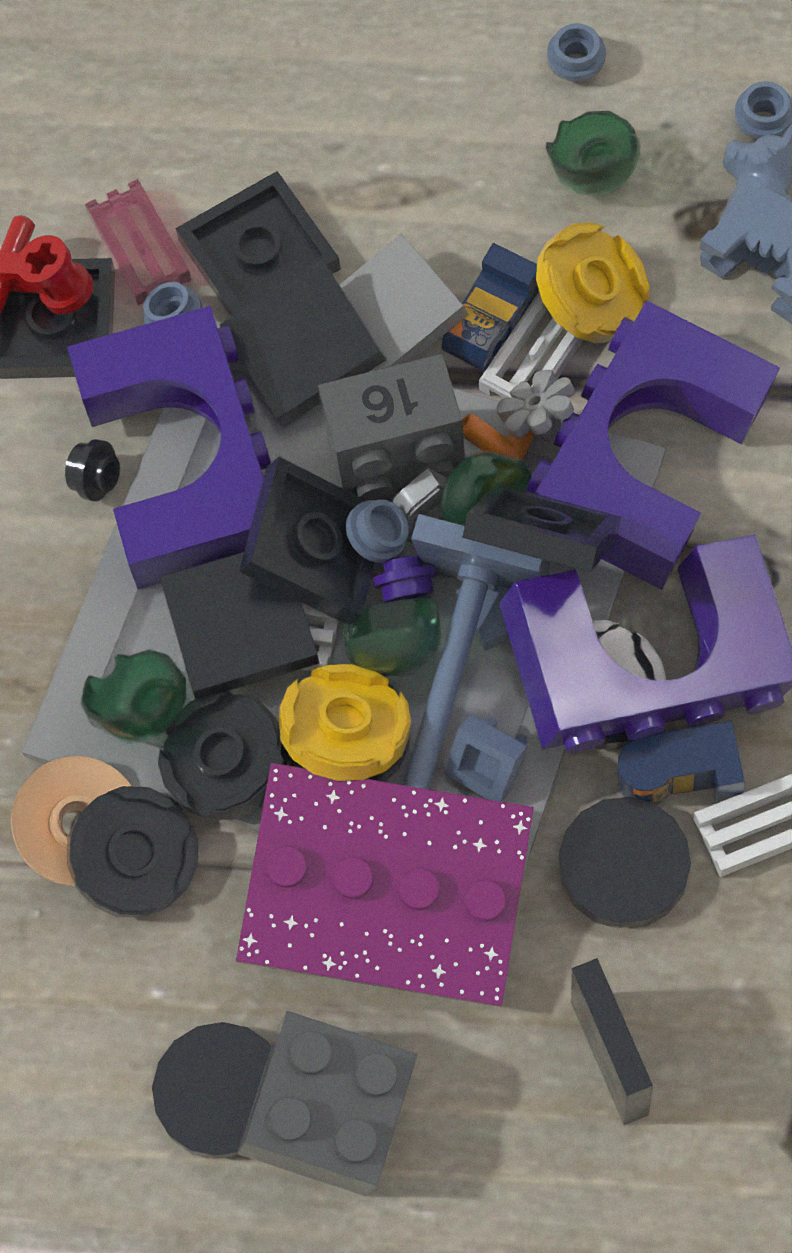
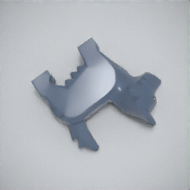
M791 124L783 136L766 134L754 143H744L736 140L729 141L722 162L726 171L735 177L737 181L718 225L713 230H708L701 239L700 249L703 252L700 254L701 266L722 279L726 278L744 261L747 262L752 270L758 267L764 276L771 270L777 279L772 285V290L781 296L771 305V311L792 324V198L787 195L792 184Z

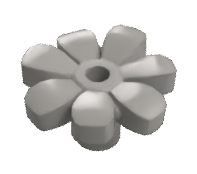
M541 370L533 376V387L528 382L522 381L510 391L512 398H504L497 405V414L502 422H505V428L508 433L515 438H522L531 430L533 434L540 435L543 440H553L562 425L560 419H567L574 411L569 397L575 393L570 379L562 377L557 380L552 370Z

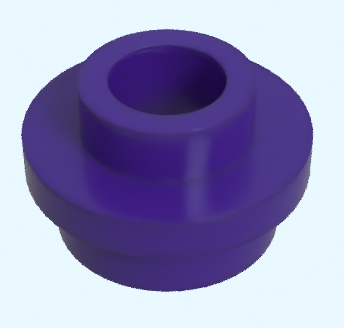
M408 556L384 562L385 573L373 577L374 587L382 590L384 603H392L433 594L432 578L437 577L435 565L422 566V561L418 556Z

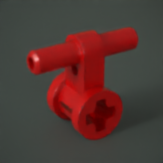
M23 215L12 218L0 249V316L10 291L39 293L40 299L45 306L56 314H69L78 310L88 301L92 294V276L83 265L71 261V252L59 237L44 235L30 241L35 224L30 218Z

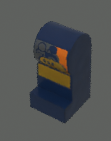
M492 243L482 260V271L462 303L469 315L443 335L442 350L485 372L539 292L536 281L537 264L502 246Z
M732 721L658 733L631 740L622 748L618 757V787L624 797H632L658 805L667 799L670 794L713 788L717 804L744 792L745 781Z

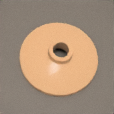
M62 757L39 767L20 787L14 800L11 814L13 839L24 861L45 879L57 884L75 887L67 866V838L69 834L62 826L64 815L69 813L79 815L98 796L122 786H131V784L114 767L91 757Z

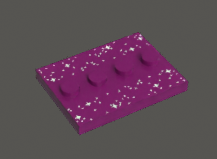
M271 763L236 962L502 1007L534 807L370 779L336 781L312 774L305 768Z

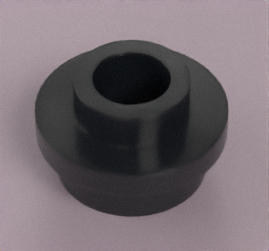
M93 439L88 443L81 442L75 445L68 456L65 467V479L68 487L73 491H77L82 499L93 502L104 498L115 487L120 475V462L116 457L113 446L108 441Z

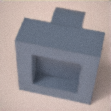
M471 714L458 729L443 774L488 800L503 802L512 790L528 747L526 746L527 736L520 733L514 739L496 728L497 719L489 717L481 720Z

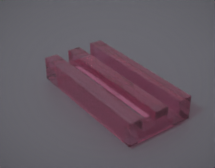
M139 179L128 183V191L119 194L118 190L115 189L106 194L108 200L98 204L96 199L85 203V207L93 225L139 306L144 303L147 295L155 287L167 282H178L183 285L192 279L185 261ZM134 205L137 206L173 273L167 276L164 275L128 208ZM115 214L117 215L153 280L152 283L143 286L107 218Z

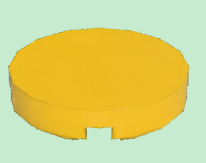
M593 222L573 223L549 239L537 258L536 281L541 299L554 320L574 337L592 343L611 342L623 318L626 317L635 321L646 300H649L650 285L644 265L632 246L621 236L617 235L612 238L609 234L601 231L605 228L604 226Z
M353 664L324 665L312 670L311 677L303 679L300 683H298L297 679L287 688L279 710L280 739L291 758L312 774L336 781L365 780L387 771L402 757L411 727L408 701L401 691L398 696L396 691L388 686L389 679L375 670Z

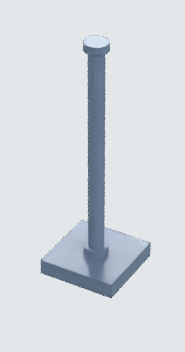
M418 514L411 539L418 557L422 561V566L435 565L437 573L457 578L463 582L403 783L405 786L429 789L487 590L495 589L496 585L511 588L515 581L550 575L551 570L549 561L462 538L465 526Z

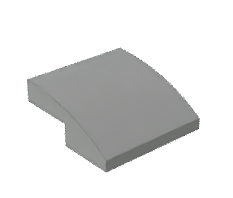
M402 234L340 284L387 359L369 372L413 361L469 315L462 303Z

